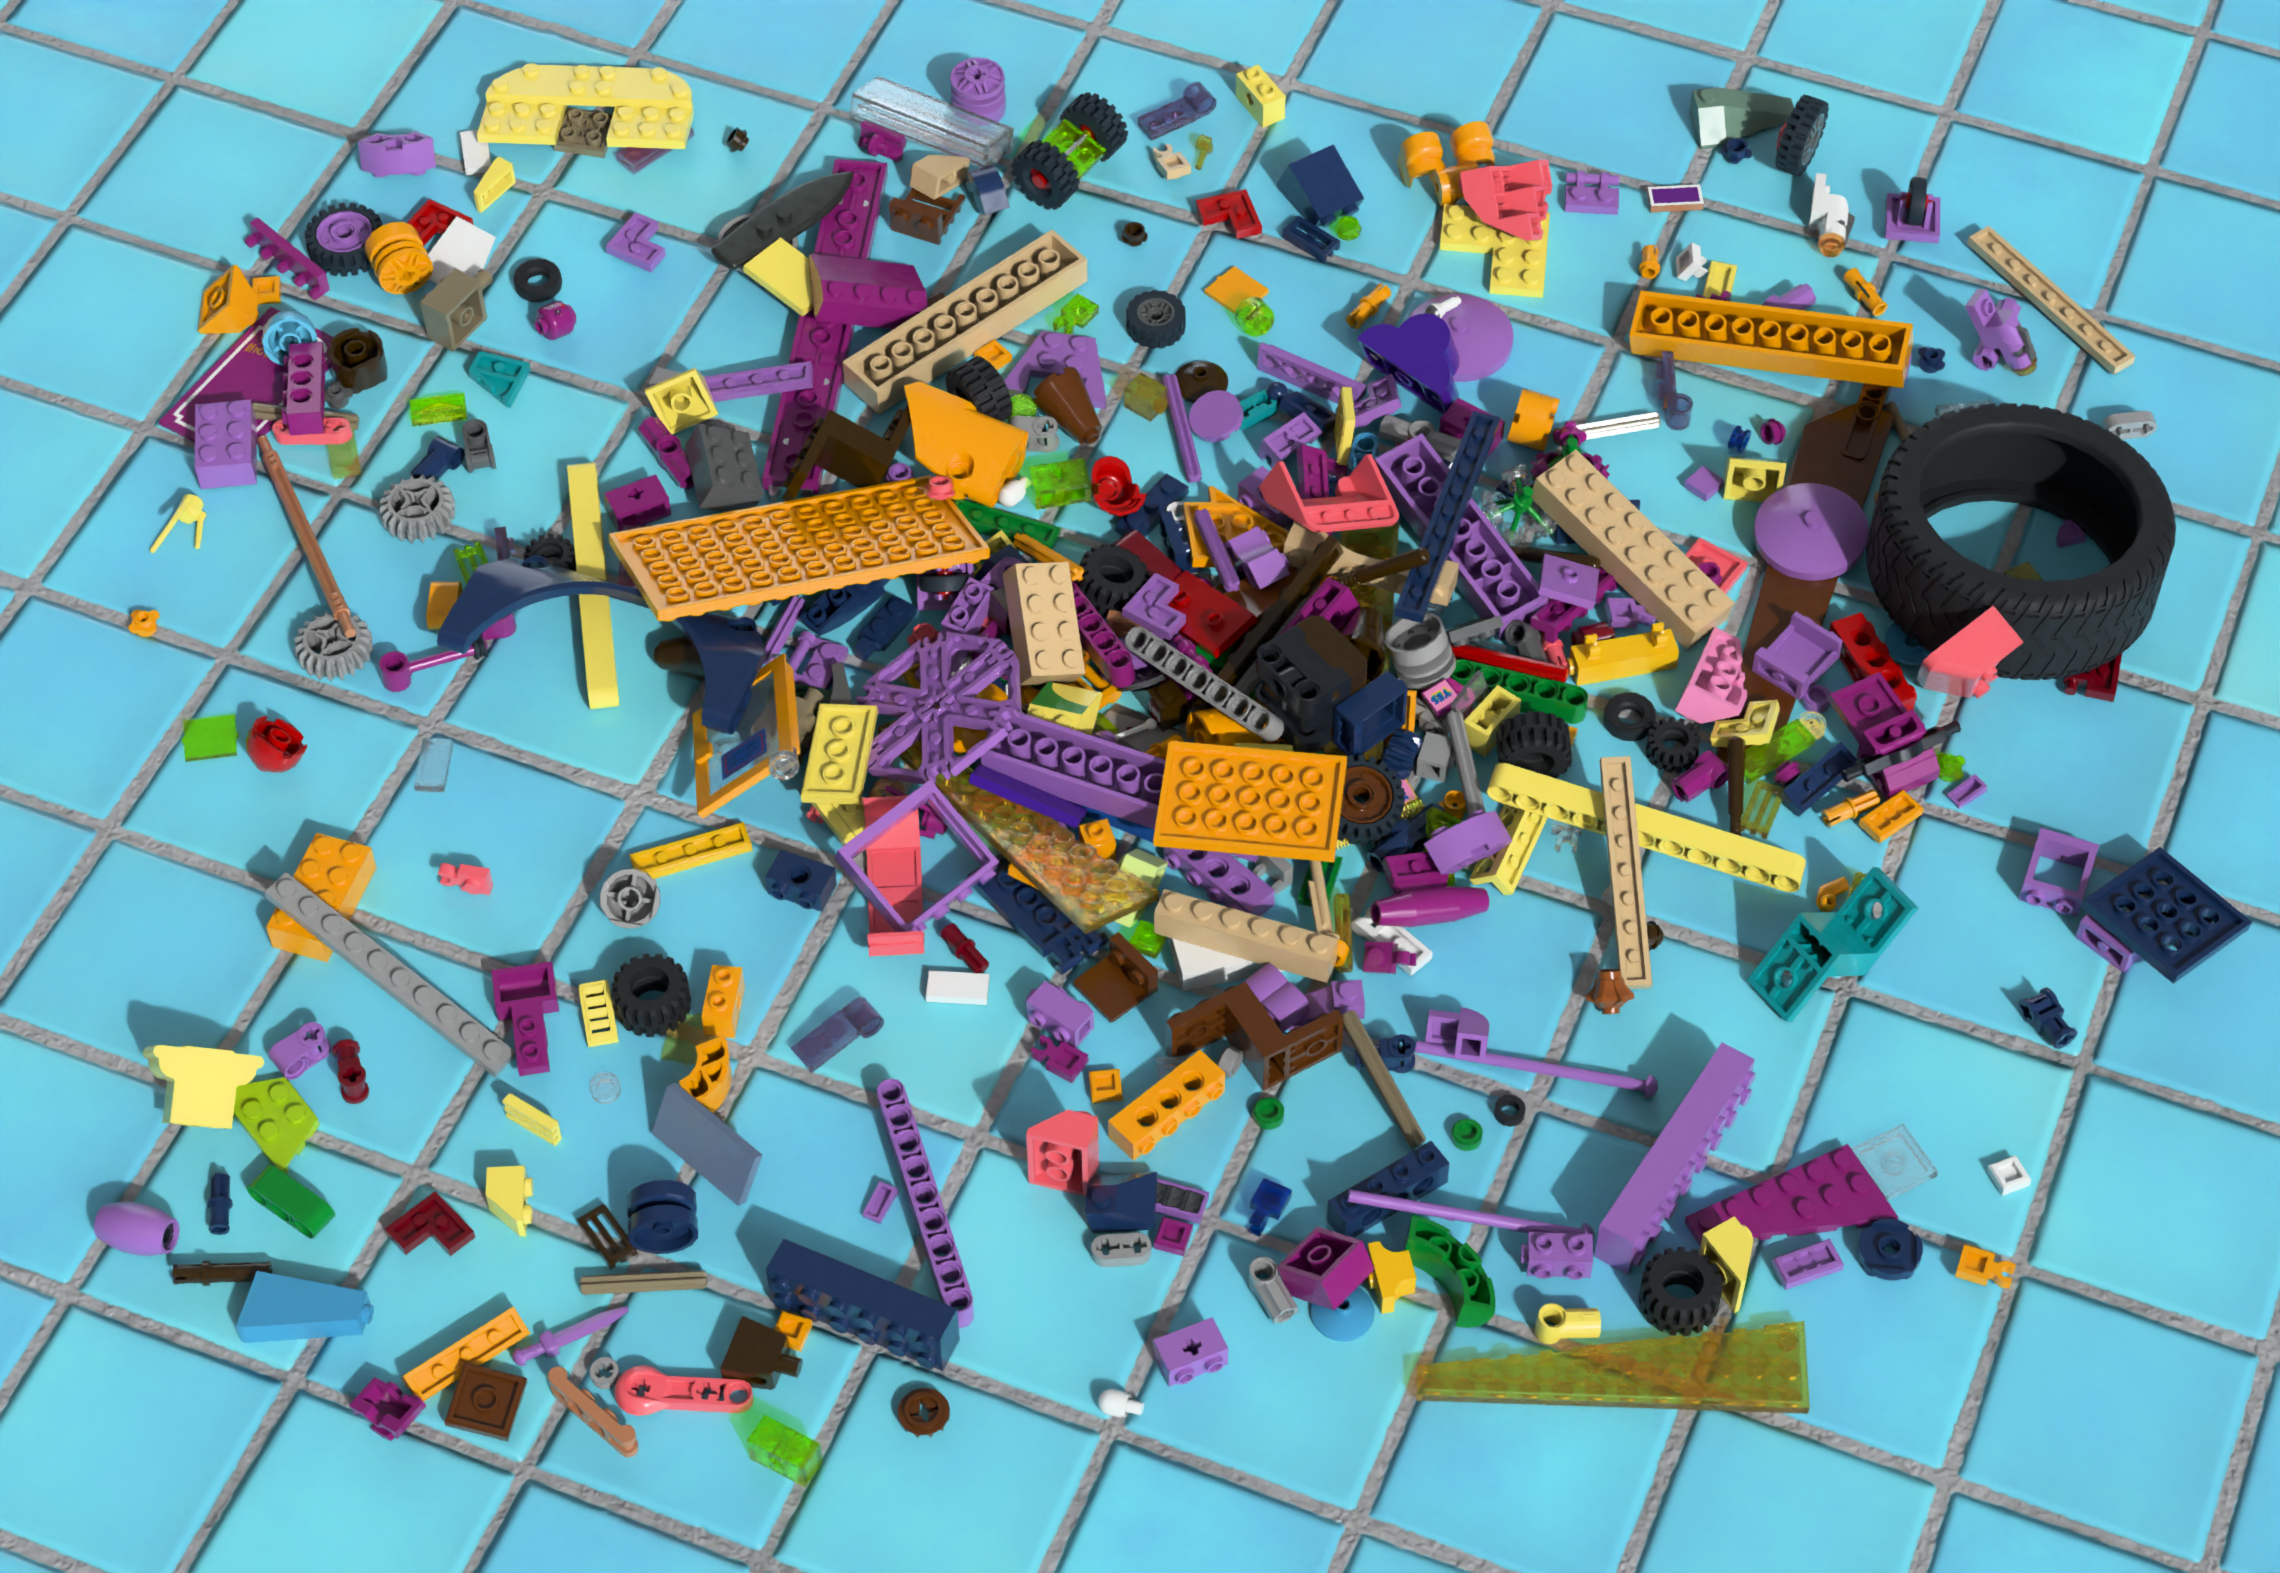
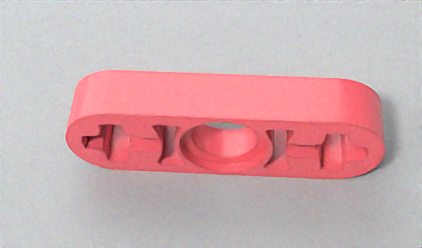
M324 418V433L290 436L289 426L284 425L282 419L276 421L272 426L276 441L283 445L343 444L348 442L353 436L350 423L345 418Z

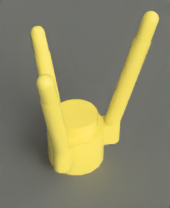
M192 494L183 496L176 512L150 548L151 553L157 550L178 520L186 524L197 521L195 548H200L203 522L207 514L202 511L204 503L198 496Z

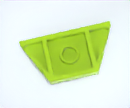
M285 1077L239 1085L236 1088L234 1117L268 1161L287 1174L289 1171L288 1165L296 1154L300 1155L306 1146L307 1139L312 1137L319 1127L318 1118Z

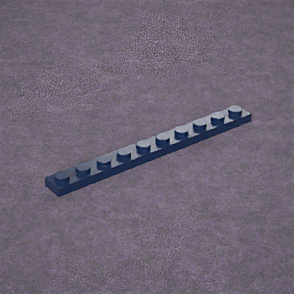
M1473 411L1419 548L1424 547L1429 551L1430 561L1426 565L1410 569L1396 604L1394 616L1423 623L1497 433L1500 417Z

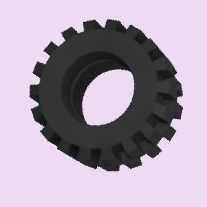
M976 356L947 373L945 380L948 393L971 402L978 412L1000 421H1004L1011 416L1012 402L1008 388L999 372L989 361L983 357Z
M1103 544L1100 548L1095 546L1090 551L1087 550L1079 564L1084 569L1083 579L1081 581H1074L1102 618H1107L1109 610L1122 612V608L1143 587L1150 576L1149 571L1146 570V564L1139 561L1140 557L1138 555H1133L1130 553L1131 550L1121 549L1118 545L1109 547L1107 544Z
M1530 711L1525 714H1516L1513 718L1506 719L1504 724H1500L1496 732L1498 764H1511L1553 778H1558L1559 774H1564L1567 768L1571 766L1572 752L1569 726L1561 717H1556L1552 713L1546 714L1542 711Z
M643 954V958L633 957L630 959V964H622L620 966L621 972L615 973L614 982L611 984L615 1013L620 1024L623 1023L624 1028L628 1031L634 1029L635 1035L641 1036L643 1033H646L647 1037H654L656 1033H660V1036L667 1035V1030L675 1031L678 1029L677 1023L683 1024L686 1020V1014H689L691 1010L688 978L686 972H683V967L679 963L675 964L674 959L669 956L663 959L662 954H655V957ZM648 991L664 992L661 997L654 1000L638 998Z
M1678 1247L1677 1251H1673L1672 1248L1664 1249V1255H1661L1659 1252L1655 1254L1653 1260L1648 1261L1645 1266L1639 1292L1640 1309L1642 1314H1647L1646 1320L1650 1324L1656 1323L1657 1330L1661 1332L1664 1329L1670 1330L1669 1335L1676 1336L1677 1332H1682L1683 1336H1690L1692 1330L1696 1333L1703 1331L1704 1325L1708 1327L1713 1322V1317H1716L1722 1295L1723 1280L1721 1274H1718L1719 1268L1715 1263L1709 1264L1710 1258L1704 1254L1701 1257L1698 1255V1250L1695 1249L1687 1252L1685 1247ZM1681 1284L1691 1288L1696 1293V1296L1688 1299L1676 1298L1670 1295L1665 1290V1287Z

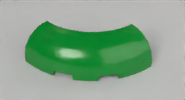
M1412 1214L1403 1251L1409 1250L1413 1266L1431 1275L1445 1289L1454 1306L1455 1327H1477L1489 1322L1495 1313V1291L1491 1277H1487L1481 1266L1482 1260L1467 1243L1462 1244L1451 1236L1448 1228L1424 1217Z

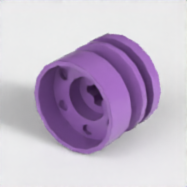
M976 57L966 59L952 69L950 75L952 112L961 124L975 128L988 127L999 122L1004 116L1006 110L1005 75L999 64L987 58Z

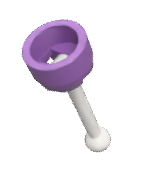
M1149 718L1144 724L1116 735L1105 730L1096 732L1092 736L1116 743V740L1142 730H1153L1156 728L1157 723L1154 719Z

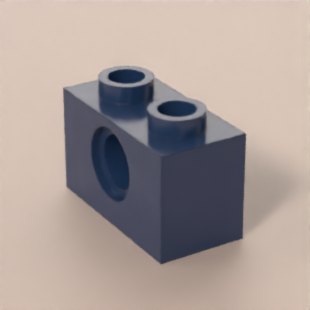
M784 850L779 851L765 876L767 892L774 898L788 900L799 904L805 909H814L820 912L825 908L837 886L835 867Z

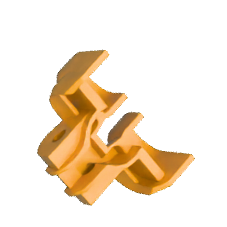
M1476 121L1467 123L1453 131L1449 143L1453 155L1457 159V165L1446 167L1442 161L1443 149L1438 134L1428 131L1408 137L1400 146L1396 162L1403 183L1410 188L1415 177L1429 175L1440 207H1443L1444 204L1455 205L1456 199L1464 197L1459 188L1460 172L1477 169L1479 164L1486 163L1487 166H1494L1495 156L1492 150L1493 137L1486 122Z

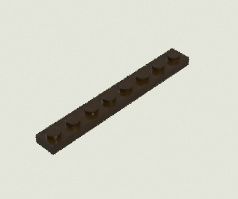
M1329 535L1325 541L1320 542L1316 546L1311 559L1307 564L1304 563L1300 566L1295 579L1290 585L1285 586L1281 590L1275 604L1264 611L1261 621L1254 630H1250L1245 635L1243 644L1239 649L1228 656L1223 669L1219 674H1215L1217 677L1234 687L1257 658L1258 648L1274 637L1301 601L1308 598L1344 553L1339 540ZM1198 696L1192 701L1187 713L1189 715L1191 712L1214 708V706Z

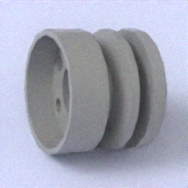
M1426 613L1423 623L1401 618L1391 625L1386 632L1385 644L1397 671L1398 678L1403 680L1407 688L1417 690L1430 688L1443 679H1448L1456 669L1457 660L1448 641L1444 625L1440 617L1433 613Z

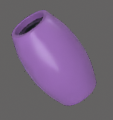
M136 1202L105 1204L99 1209L94 1222V1233L98 1239L121 1252L138 1256H156L170 1253L177 1244L180 1232L179 1223L172 1216L153 1206Z

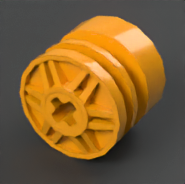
M391 222L382 225L367 238L364 247L366 256L371 267L374 269L380 286L386 292L407 294L416 291L430 279L433 271L432 261L428 256L427 250L423 247V242L417 230L412 225L405 222Z

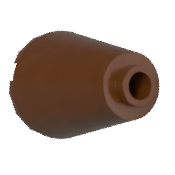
M1075 367L1063 368L1065 373L1059 376L1053 373L1037 386L1033 392L1036 398H1032V401L1047 416L1054 418L1057 424L1078 443L1092 444L1099 439L1102 426L1080 372Z

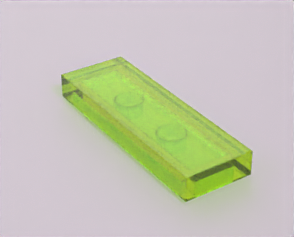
M1795 719L1774 732L1770 743L1758 746L1753 745L1746 749L1745 783L1749 785L1785 761L1814 745L1816 738L1798 719Z

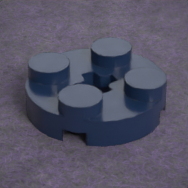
M1879 1219L1873 1222L1872 1226L1863 1230L1857 1246L1859 1261L1863 1265V1271L1869 1276H1876L1884 1280L1911 1278L1921 1261L1923 1253L1921 1238L1917 1233L1915 1236L1908 1229L1909 1225L1900 1220ZM1890 1244L1893 1250H1897L1898 1253L1890 1255L1882 1249H1885L1886 1245Z

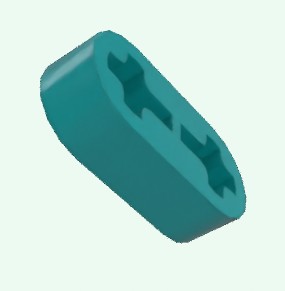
M1262 390L1240 401L1244 418L1239 429L1251 428L1275 415L1278 408V400L1271 399L1269 401L1266 390Z

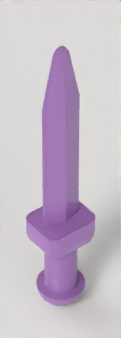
M628 1307L601 1312L555 1334L547 1330L539 1336V1342L522 1350L519 1347L515 1349L513 1361L519 1366H525L526 1361L544 1353L547 1357H554L560 1354V1347L612 1324L628 1312Z

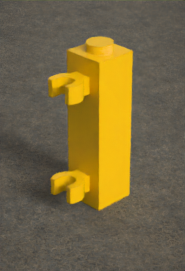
M1660 622L1651 625V632L1597 641V634L1586 635L1584 637V644L1571 646L1570 657L1566 661L1568 662L1569 676L1573 675L1576 686L1675 669L1677 667L1679 649L1671 628L1664 630V623Z

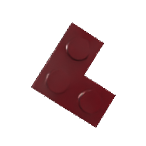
M436 1191L385 1228L386 1235L405 1255L429 1237H432L449 1256H452L476 1238L474 1231Z

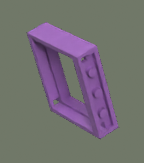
M931 779L846 843L835 855L836 861L895 932H924L927 929L925 924L933 917L938 921L950 911L948 906L957 899L961 903L973 893L971 888L980 881L984 885L996 875L993 870H995L999 863ZM928 802L981 867L910 923L906 924L853 858Z

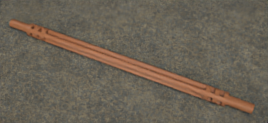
M262 435L257 438V443L263 454L262 461L296 531L333 617L336 621H339L347 638L354 637L356 630L350 619L351 612L339 590L278 453L272 449L267 436Z

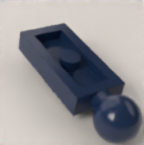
M1273 382L1268 386L1266 390L1268 400H1278L1279 408L1287 412L1291 418L1294 419L1305 412L1322 431L1321 434L1334 428L1336 414L1298 391L1289 394L1287 387L1281 382Z

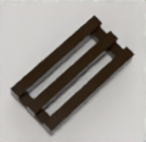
M605 1204L598 1206L577 1219L578 1226L610 1270L616 1267L615 1263L619 1261L621 1263L627 1260L626 1257L630 1254L632 1257L638 1254L637 1249L630 1244L629 1237ZM601 1214L625 1246L624 1249L621 1250L597 1216ZM588 1221L592 1222V1224L598 1230V1232L606 1241L608 1246L614 1252V1255H610L608 1250L605 1248L600 1239L597 1237V1235L594 1233L592 1228L587 1223Z

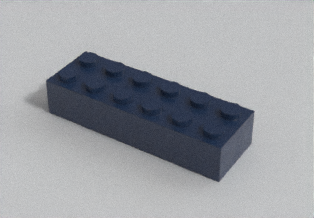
M786 1239L782 1240L766 1268L770 1301L783 1310L791 1309L799 1312L803 1317L812 1319L813 1322L821 1321L826 1323L839 1333L848 1332L853 1334L866 1344L880 1345L898 1357L906 1356L914 1359L925 1368H936L943 1371L960 1341L957 1308Z

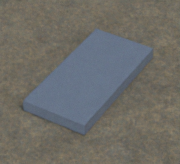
M674 1082L667 1085L651 1133L736 1205L739 1206L745 1203L762 1154L677 1083Z

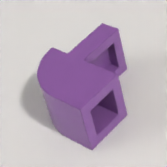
M1461 1007L1460 1013L1429 1009L1425 1042L1456 1046L1454 1059L1485 1063L1489 1022L1482 1014Z

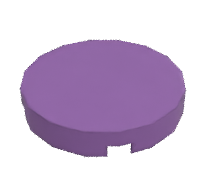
M1216 390L1208 392L1199 397L1192 405L1189 413V425L1195 435L1205 442L1215 443L1224 441L1230 437L1229 434L1234 430L1236 432L1240 428L1244 418L1243 408L1236 396L1228 391Z

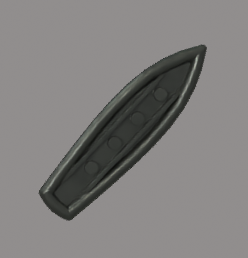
M844 172L820 177L786 192L763 207L711 249L712 255L723 266L736 270L744 266L780 237L786 242L792 240L822 220L837 206L849 189L854 176L853 173Z

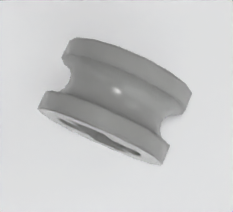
M601 1357L592 1363L590 1376L596 1387L610 1389L616 1385L620 1377V1371L616 1361L612 1358ZM601 1369L610 1370L611 1376L609 1378L605 1376L600 1377L599 1371Z

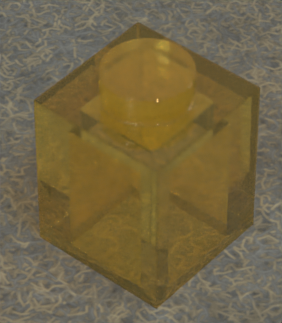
M1140 373L1124 388V407L1150 422L1158 414H1162L1168 406L1167 387L1143 373Z

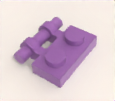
M1577 170V173H1566V183H1574L1576 186L1566 185L1565 212L1618 215L1619 188H1608V185L1619 186V175H1609V172L1586 174L1585 171ZM1585 184L1600 185V187H1586Z

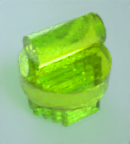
M1026 394L1011 396L1012 414L1008 420L1016 415L1035 417L1037 406L1030 396Z

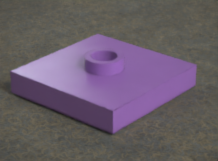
M1544 554L1538 594L1593 610L1596 603L1599 569Z

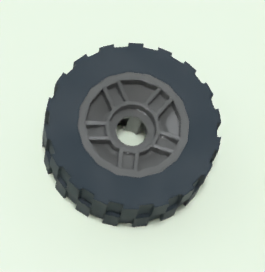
M1145 291L1140 295H1136L1128 303L1126 309V330L1129 337L1131 336L1132 340L1135 343H1139L1140 346L1161 349L1174 345L1184 335L1186 328L1185 306L1182 305L1180 299L1176 298V295L1169 294L1167 291Z

